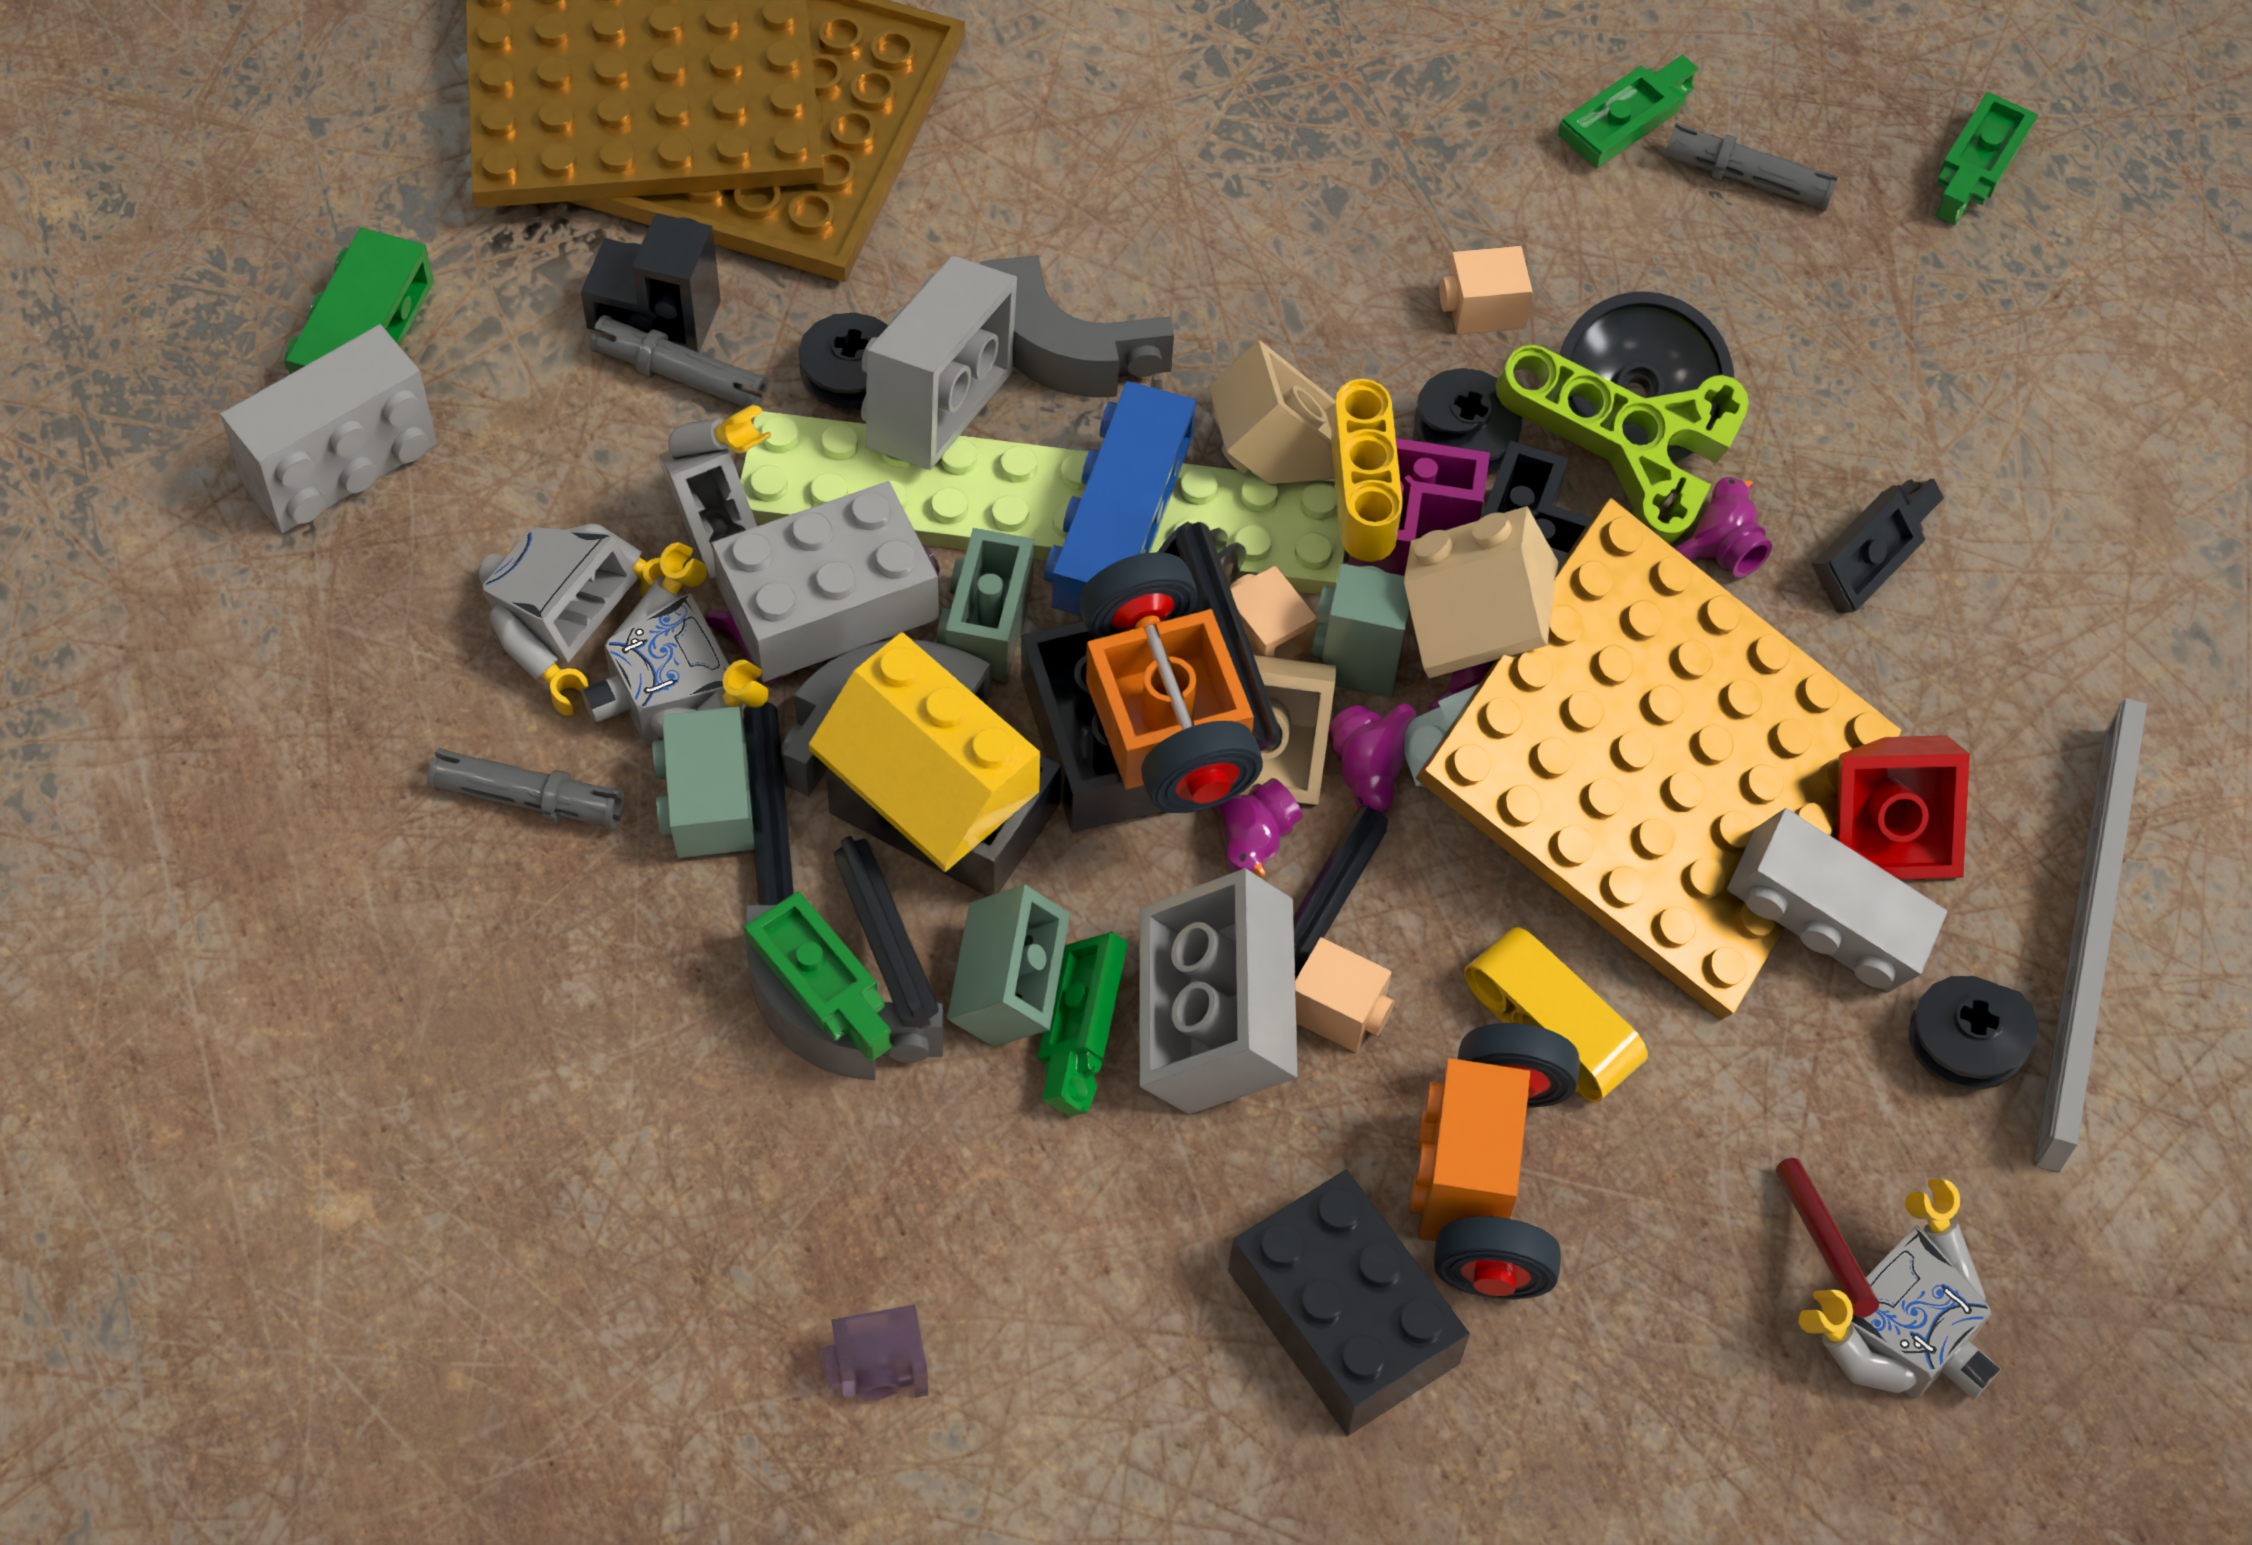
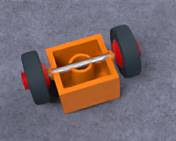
M1154 552L1134 555L1107 566L1093 576L1082 589L1079 597L1080 612L1087 630L1095 639L1087 642L1086 683L1125 789L1145 785L1149 798L1158 809L1169 813H1191L1215 807L1244 792L1259 777L1263 768V761L1257 741L1252 734L1253 713L1212 609L1191 614L1197 603V590L1190 570L1179 557L1168 553Z
M1497 1023L1478 1027L1463 1037L1458 1050V1059L1448 1058L1442 1083L1429 1082L1425 1110H1422L1416 1150L1420 1151L1417 1172H1414L1409 1212L1421 1214L1418 1239L1436 1241L1434 1253L1436 1274L1445 1283L1458 1290L1495 1299H1527L1544 1295L1550 1292L1557 1284L1561 1263L1558 1241L1551 1234L1537 1226L1510 1219L1518 1193L1526 1108L1546 1107L1561 1103L1574 1094L1578 1084L1580 1068L1578 1050L1571 1041L1556 1032L1519 1023Z

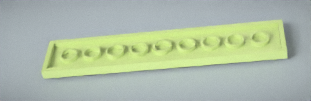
M763 411L755 416L753 426L760 433L771 432V437L747 450L740 479L755 522L758 525H763L890 481L922 545L967 550L972 529L978 528L1033 538L1034 559L1047 560L1054 544L1062 547L1068 534L1063 532L1066 510L1072 496L1082 498L1086 485L1081 483V478L1089 451L959 436L934 467L928 470L866 448V424ZM1183 463L1151 553L1158 552L1165 540L1187 521L1192 524L1203 522L1209 527V530L1219 527L1226 531L1228 535L1226 547L1238 542L1247 551L1244 563L1231 584L1247 574L1257 575L1276 565L1296 592L1321 595L1324 585L1336 588L1340 566L1343 563L1344 548L1340 538L1335 482L1313 480L1267 484L1250 471L1242 473L1234 469Z

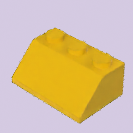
M903 632L899 633L853 671L809 742V751L944 872L949 870L1039 793L1040 751Z

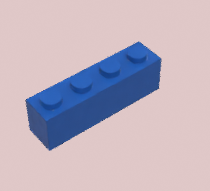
M1126 381L1118 404L1108 402L1102 417L1099 433L1100 437L1104 438L1100 450L1091 448L1085 460L1081 483L1086 485L1082 498L1072 496L1066 510L1063 532L1068 534L1062 547L1054 544L1047 559L1044 580L1052 582V608L1082 616L1079 597L1082 589L1093 576L1107 566L1122 559L1151 553L1193 438L1196 399Z

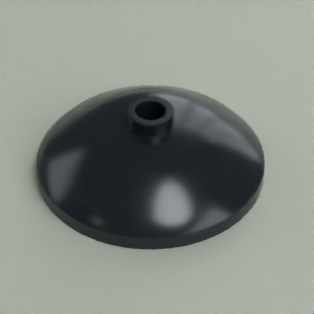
M1655 292L1624 293L1594 305L1570 329L1558 354L1627 389V385L1630 383L1640 384L1645 389V398L1696 390L1705 380L1713 376L1724 375L1734 378V368L1730 352L1723 337L1712 322L1688 303L1675 297ZM1579 396L1568 398L1569 407L1577 416L1583 418L1595 416L1594 408L1587 399ZM1712 401L1710 402L1712 408L1709 413L1711 418L1706 426L1707 430L1716 419L1720 418L1719 410L1721 406ZM1632 423L1622 425L1623 434L1632 444H1648V436L1639 425ZM1667 446L1668 457L1673 464L1695 454L1681 446Z

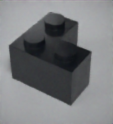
M655 213L642 245L604 238L581 290L587 329L603 332L594 327L602 315H607L616 321L646 333L653 329L668 335V341L700 353L721 302L713 226L699 223L691 218H677Z
M1510 440L1481 518L1492 513H1506L1527 506L1549 546L1567 554L1592 519V517L1556 507L1569 458Z

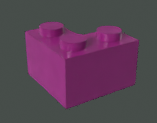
M1396 438L1402 510L1395 548L1389 556L1373 562L1361 561L1349 556L1348 565L1358 567L1374 566L1387 573L1405 576L1411 541L1415 540L1416 535L1424 536L1431 531H1445L1479 521L1484 501L1490 452Z

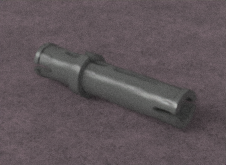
M1676 122L1664 155L1665 158L1684 162L1712 172L1711 178L1722 181L1724 176L1826 211L1838 176L1751 149L1736 143V137L1726 134L1725 139Z
M602 315L594 327L597 330L615 336L616 341L614 342L592 334L590 349L593 352L603 353L636 365L637 372L642 375L653 377L657 373L744 408L750 405L760 407L764 400L743 391L742 386L766 393L768 377L765 375L755 374L693 351L682 345L668 341L667 334L653 329L646 333L616 321L607 315Z
M442 748L435 751V757H432L428 768L427 780L428 786L431 789L456 792L482 800L529 809L542 813L543 819L557 823L562 818L615 830L618 826L617 821L621 820L624 810L625 794L623 790L583 783L582 781L571 779L570 773L560 770H554L551 774L535 772L487 759L461 755L460 753Z

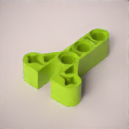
M1526 345L1516 349L1507 359L1496 382L1497 397L1502 405L1511 412L1610 461L1633 507L1632 515L1668 544L1674 543L1693 522L1711 484L1675 466L1668 457L1667 446L1677 445L1717 463L1730 448L1749 406L1748 394L1743 385L1728 376H1713L1705 380L1696 390L1643 398L1537 345ZM1520 369L1532 371L1539 378L1541 388L1538 390L1522 388L1514 378V371ZM1579 396L1587 399L1594 408L1595 416L1588 418L1577 416L1570 409L1568 398ZM1712 401L1721 406L1719 410L1720 418L1716 419L1707 430L1706 426L1711 418L1709 413L1712 408L1710 403ZM1630 423L1639 425L1648 436V444H1632L1623 434L1622 425ZM1673 493V498L1668 506L1670 511L1667 518L1670 521L1663 523L1657 519L1660 513L1658 507Z

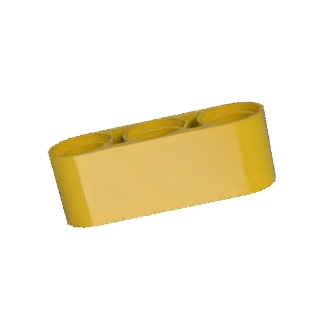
M1356 379L1342 385L1337 392L1331 446L1340 538L1343 548L1350 556L1358 560L1373 562L1389 556L1395 548L1402 510V493L1392 402L1389 392L1381 384L1373 380Z
M1512 927L1464 969L1465 980L1473 994L1502 1023H1519L1545 1028L1562 1035L1575 1045L1580 1061L1579 1078L1575 1091L1591 1102L1599 1103L1648 1059L1645 1043L1632 1026L1527 930L1520 927Z

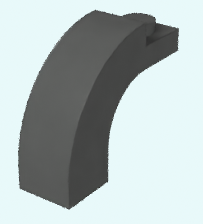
M1039 255L980 261L981 265L1017 276L1013 366L1030 379L1046 387L1072 395L1117 397L1118 377H1147L1155 373L1171 372L1174 333L1170 316L1113 323L1084 321L1067 314L1051 300L1045 289Z
M912 640L985 704L991 697V663L951 646L935 642ZM889 641L866 645L840 655L817 670L796 692L794 697L797 724L787 734L781 749V757L784 758L788 787L808 797L815 789L828 767L809 751V742L853 671Z
M747 905L746 924L776 905ZM745 939L751 988L756 1004L763 1019L779 1040L796 1055L826 1071L857 1079L875 1080L876 1059L870 1063L853 1045L847 1034L834 1041L826 1030L823 1032ZM885 1002V1008L877 1014L891 1030L889 1042L892 1044V1048L881 1056H890L896 1061L907 1063L919 1062L927 1057H943V1003H937L939 1010L936 1015L930 1018L931 1025L919 1029L917 1025L904 1026L900 1022L893 1002Z

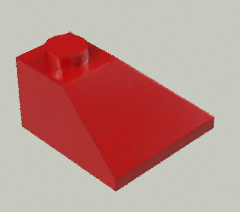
M1947 735L1883 737L1840 753L1836 840L1897 879L1963 878L1970 753Z

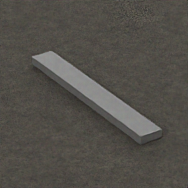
M2125 698L2124 702H2120L2105 730L2034 1159L2037 1162L2036 1166L2055 1172L2061 1171L2078 1145L2148 704Z

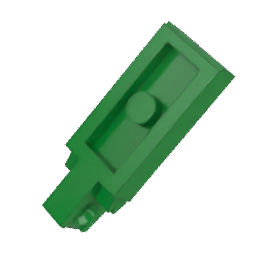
M1683 54L1658 72H1655L1652 68L1645 69L1640 65L1563 118L1560 122L1558 136L1595 168H1599L1675 115L1684 106L1685 96L1694 89L1693 81L1698 67Z
M1986 92L1944 159L1936 184L1946 190L1942 195L1943 199L1935 217L1956 225L1965 212L1970 200L1983 205L1987 198H1991L2033 130L2039 114Z
M797 891L743 926L745 939L823 1032L826 1030L834 1041L847 1034L853 1045L870 1063L892 1048V1044L889 1042L891 1030L877 1014L885 1008V1002L878 994L877 982L801 892Z
M1114 932L1069 943L1064 947L1050 1030L1043 1032L1037 1059L1045 1064L1046 1082L1042 1101L1049 1103L1067 1117L1088 1113L1097 1088L1093 1074H1097L1102 1066L1101 1059L1104 1057L1109 1038V1029L1128 945L1126 940Z

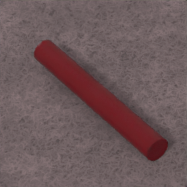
M1787 1158L1781 1161L1776 1168V1174L1838 1287L1851 1301L1853 1314L1860 1318L1872 1315L1879 1308V1300L1801 1161L1797 1158Z

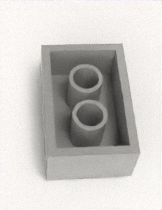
M952 255L935 275L930 274L925 279L920 292L907 306L902 305L897 310L892 323L878 338L873 337L869 341L862 357V370L867 373L866 396L861 408V418L863 421H866V448L928 470L934 467L1012 374L1017 276Z
M381 324L220 413L243 487L281 534L301 523L314 520L323 510L353 493L366 490L375 480L405 463L416 461L427 450L438 444L421 371Z
M890 481L712 542L718 588L755 666L762 670L760 677L763 682L940 619L938 576Z
M1244 868L1139 908L1140 1087L1185 1113L1192 1114L1297 1079L1293 899Z

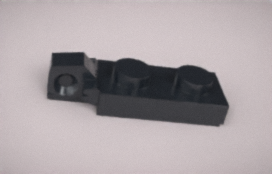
M1930 478L1928 481H1913V479H1909L1902 485H1892L1887 490L1882 491L1811 563L1837 613H1853L1857 611L1926 540L1922 533L1924 528L1921 522L1944 499L1935 479Z

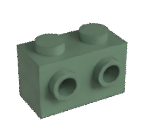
M973 528L965 558L957 557L954 563L950 593L955 594L951 609H942L936 642L957 648L991 663V679L1008 682L1033 584V538Z
M1341 563L1336 588L1323 586L1311 656L1321 658L1322 664L1336 666V687L1392 698L1410 612L1404 585L1405 576L1387 573L1374 566L1358 567Z
M740 707L662 715L664 740L652 742L656 778H667L668 795L656 797L660 834H672L678 858L754 850L746 738Z
M1026 884L970 902L947 1020L993 1047L1050 1030L1070 913Z

